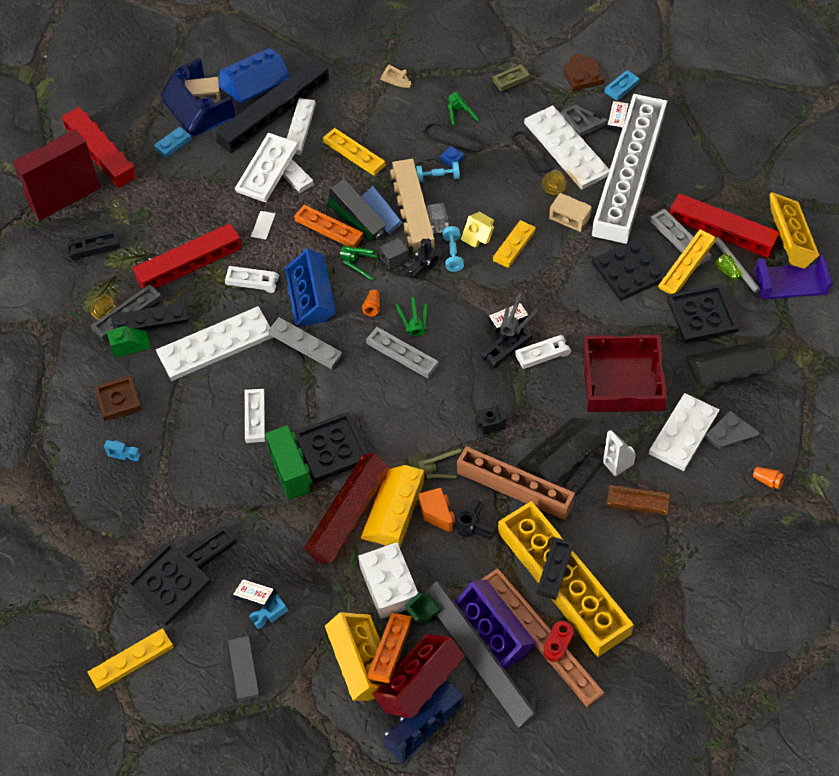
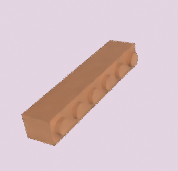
M469 447L464 448L457 460V474L526 504L532 501L538 509L563 520H566L574 505V492Z

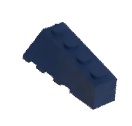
M446 680L434 691L433 696L422 705L417 715L412 718L401 717L400 723L395 728L391 727L386 731L383 738L384 747L403 764L464 704V696Z

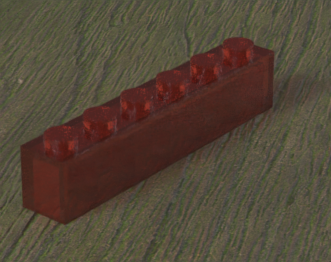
M375 453L362 455L303 549L319 564L331 563L336 559L337 552L346 543L350 531L356 527L360 515L366 511L370 499L376 495L378 486L385 480L390 467Z

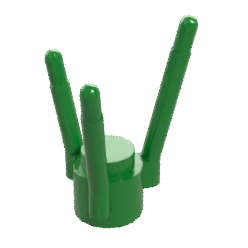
M454 92L449 96L450 103L448 108L453 126L455 125L453 109L460 110L464 108L477 122L480 121L459 92Z
M343 246L340 252V259L344 260L343 264L374 281L372 276L351 263L357 260L358 255L378 258V255L371 254L374 253V250Z
M412 297L414 318L410 319L409 324L398 303L396 308L406 327V333L418 337L427 331L428 304L424 305L423 319L421 320L417 316L415 297Z

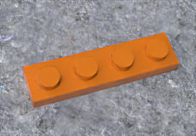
M303 205L294 216L296 222L349 247L355 248L364 237L363 232L306 205Z
M391 613L368 672V679L390 683L412 624V616Z

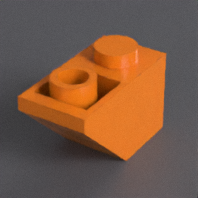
M441 488L419 493L418 504L423 520L447 532H452L455 517L453 512L448 510L449 500L447 494L443 495Z

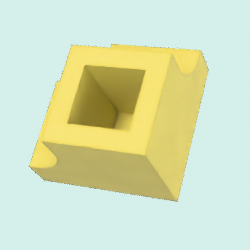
M481 212L470 215L460 240L474 248L478 247L480 242L484 244L489 243L494 230V226H492L494 220Z

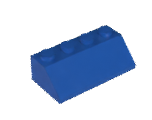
M268 48L220 69L219 87L238 102L243 103L274 89L282 81L289 78L290 75L281 55Z
M307 248L284 268L294 322L297 327L324 323L336 313L324 255Z

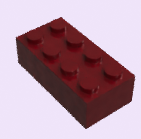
M425 634L394 669L390 683L383 682L372 695L387 714L412 718L418 714L422 705L433 696L434 691L446 681V677L452 670L459 666L460 661L465 655L452 637Z

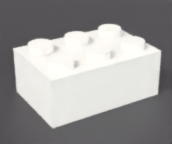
M396 542L359 555L360 569L380 619L391 616V613L406 611L405 605L418 591L398 543Z

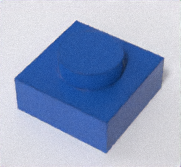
M452 146L440 156V161L452 167V162L458 161L459 164L464 159V153Z

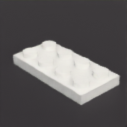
M268 133L236 185V192L266 203L299 148L298 143Z
M684 393L650 448L649 454L685 471L719 414L720 409Z

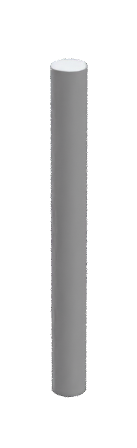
M717 237L715 241L717 247L754 293L759 292L760 287L720 237Z

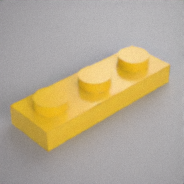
M520 220L493 256V261L509 268L536 232V227Z

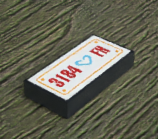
M612 101L607 130L622 132L629 103Z
M521 302L514 315L518 319V324L529 316ZM514 305L508 307V308H509L508 317L510 316L511 311H512ZM505 309L488 315V321L496 333L501 331L500 326L503 322Z
M242 579L232 596L236 600L268 609L278 592L275 588Z

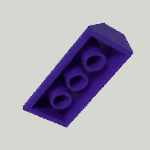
M487 580L472 581L455 601L504 670L522 659L536 644V641Z

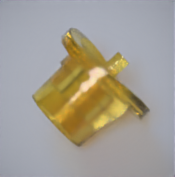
M559 170L547 173L542 179L543 189L554 195L562 193L566 188V180L563 173Z
M107 294L93 299L90 304V312L98 320L115 309L113 298Z

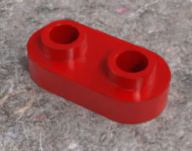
M559 621L554 624L543 650L547 660L557 662L564 657L574 633L573 627L569 622ZM563 628V629H565L567 632L562 633V632H560L559 630ZM556 646L558 650L553 651L551 647Z

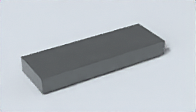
M249 636L228 640L238 702L260 697Z

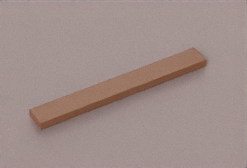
M498 568L481 580H487L536 641L535 647L544 656V645L551 632L550 628ZM556 646L551 647L553 651L558 650ZM568 649L560 661L551 662L547 660L587 708L604 696V691Z

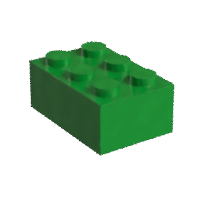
M287 425L265 433L270 457L288 501L309 494V485H312L310 470L307 463L304 464V456L301 448H298L296 444L297 438L294 431L290 432Z

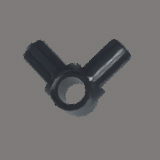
M429 238L421 240V247L415 254V262L406 271L411 278L415 277L422 269H432L438 262L439 256L435 254L434 249L431 247V240Z
M474 500L468 510L458 514L457 532L460 536L470 537L478 534L488 539L493 538L495 529L479 523L478 515L483 508V503L480 500Z

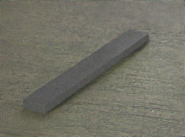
M436 581L425 593L430 594L442 609L437 616L518 728H522L537 713L443 585Z

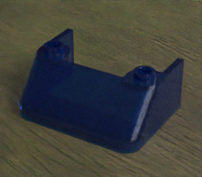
M200 58L176 68L161 94L164 104L191 136H197L236 117L231 96L217 103L208 97L196 100L185 86V80L205 78Z

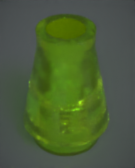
M725 253L715 262L717 268L733 281L742 274L731 255L728 256Z

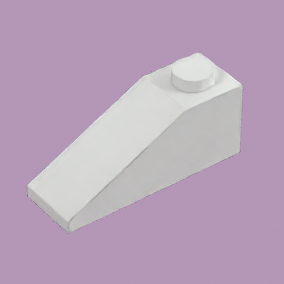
M610 430L607 433L603 463L614 476H617L634 465L636 455L631 446H627L621 438Z

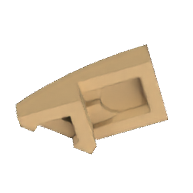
M388 64L381 76L382 81L404 88H410L411 86L406 70L401 71Z

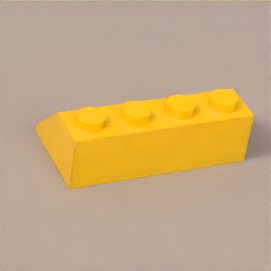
M772 192L770 194L771 212L780 232L779 235L789 257V262L795 267L805 269L819 256L799 202Z
M403 465L386 471L361 539L385 546L397 542L399 548L401 547L418 501V494L421 493L424 485V470Z
M340 612L325 625L328 637L352 700L370 701L375 699L372 694L383 683L368 679V672L379 647L380 638L370 615Z

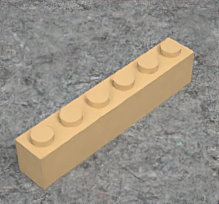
M413 159L392 162L393 169L390 170L391 180H395V183H393L394 192L399 195L397 196L398 206L402 207L400 209L401 219H405L406 222L403 225L405 234H409L407 237L408 247H412L413 254H416L421 247V240L429 238L431 240V247L435 250L434 236Z

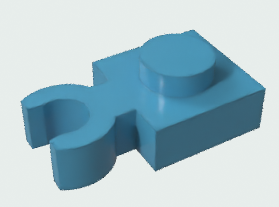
M106 440L104 445L108 457L122 460L129 458L133 461H139L141 456L138 453L139 448L126 447L121 441Z
M276 594L268 609L261 608L262 610L251 613L249 617L255 622L254 625L257 629H260L268 619L272 623L289 610Z

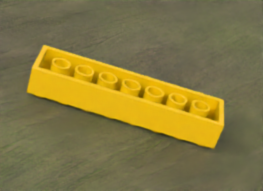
M532 501L498 521V534L539 583L554 537L563 538ZM572 550L557 600H551L595 655L599 657L632 634L634 624Z

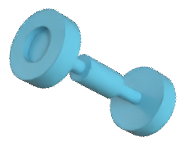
M458 161L452 162V169L449 170L442 168L433 169L430 172H422V166H416L419 183H423V176H442L444 173H453L454 179H460Z
M450 226L442 231L443 239L450 242L449 250L452 256L446 260L445 264L448 271L457 272L464 267L463 259L456 256L457 248L454 242L461 237L459 228Z

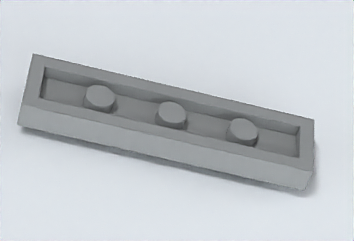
M666 209L651 216L650 222L683 253L694 237ZM709 251L698 266L711 259L712 254Z
M280 317L268 330L269 335L330 369H333L342 356L341 351Z
M378 327L366 339V344L426 378H429L439 366V361Z

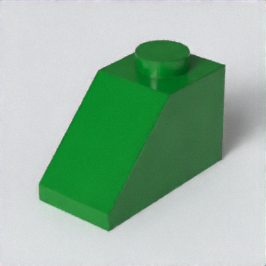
M127 326L106 331L115 358L151 348L146 331Z

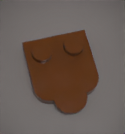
M573 54L570 57V62L565 64L564 73L573 91L605 83V78L596 60L593 58H586L582 54Z

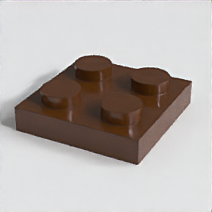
M131 376L94 387L104 421L142 410Z

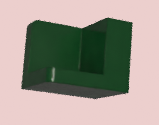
M422 592L417 593L405 605L416 622L428 624L442 611L430 594Z

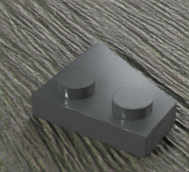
M577 105L561 111V115L580 137L607 125L606 118L599 119L594 117V113L586 111Z
M730 411L705 435V439L717 449L722 450L729 448L731 445L742 444L744 440L751 438L755 440L759 437L760 433Z

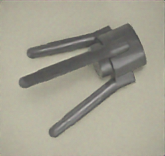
M519 293L509 317V308L505 309L500 329L507 336H513L515 333L519 334L521 329L539 311L536 309L520 325L518 324V319L514 315L520 303L522 293Z

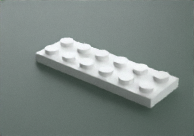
M554 106L525 118L524 124L581 190L608 177L610 171L608 167Z
M255 307L158 348L156 352L170 380L173 381L269 340L273 336L268 334V330L271 327L260 308Z

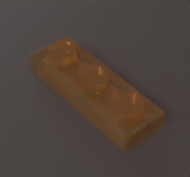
M609 485L607 506L667 515L670 494Z

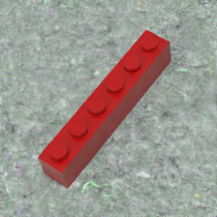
M78 107L61 116L66 130L70 132L77 129L87 142L91 158L118 188L136 179L134 173L136 169L133 163L126 160L124 153L117 150L115 143L108 140L106 133L99 130L97 123L91 121L86 111L83 112Z
M679 193L670 208V214L681 225L697 231L702 230L715 238L720 237L725 242L766 258L770 257L777 244L779 231L700 202L689 196Z
M231 223L133 267L135 278L142 289L149 284L156 289L242 249L241 240Z

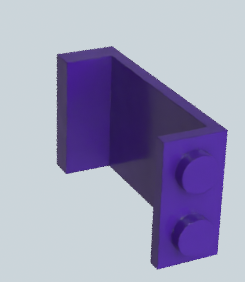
M819 254L817 263L809 264L805 269L793 265L767 267L765 259H757L755 274L762 300L827 295L830 287L833 285L832 276H829L828 273L829 265L825 261L823 254Z

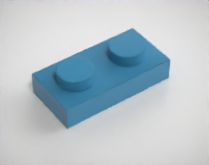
M626 70L605 88V93L618 101L639 84L640 78Z
M178 127L154 144V148L163 157L167 158L191 141V135L181 127Z

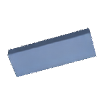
M372 186L361 196L387 224L385 230L389 235L403 223L375 187Z

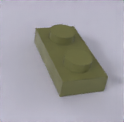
M521 64L493 76L492 81L502 92L530 80V74Z

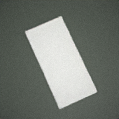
M260 211L251 237L266 239L275 213Z

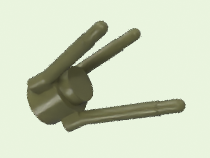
M462 449L452 450L433 458L418 461L419 469L424 470V476L426 475L427 480L432 478L456 479L457 475L433 474V472L436 471V461L460 453Z

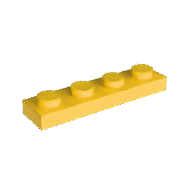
M336 128L323 137L325 144L373 176L386 166L383 159Z
M699 230L658 285L659 289L668 294L678 293L715 243L716 238Z
M162 628L88 671V674L99 692L174 647Z

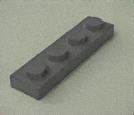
M149 284L92 324V330L104 341L108 338L106 331L113 329L111 314L148 309L162 300L161 294Z

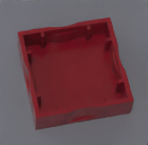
M77 129L58 137L42 148L33 150L12 161L17 176L23 184V192L29 208L39 221L100 189L87 142Z
M660 334L624 337L612 335L584 336L582 350L587 412L665 411L667 394L665 375L661 364L662 348Z

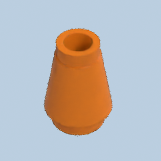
M374 289L369 291L362 305L365 315L373 317L380 312L379 291Z
M757 466L754 470L753 478H756L772 489H780L785 474H782L780 470Z

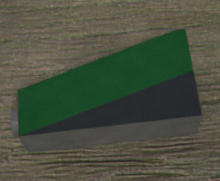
M345 179L330 189L327 206L354 229L363 232V236L368 241L378 240L385 234L384 231L387 224Z

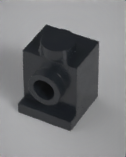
M500 403L496 404L495 407L478 410V416L475 417L477 428H481L483 434L505 429L506 418Z

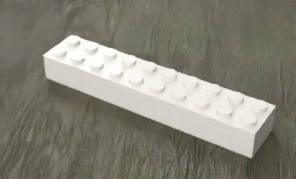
M633 94L593 222L592 236L625 244L628 242L665 116L666 100Z

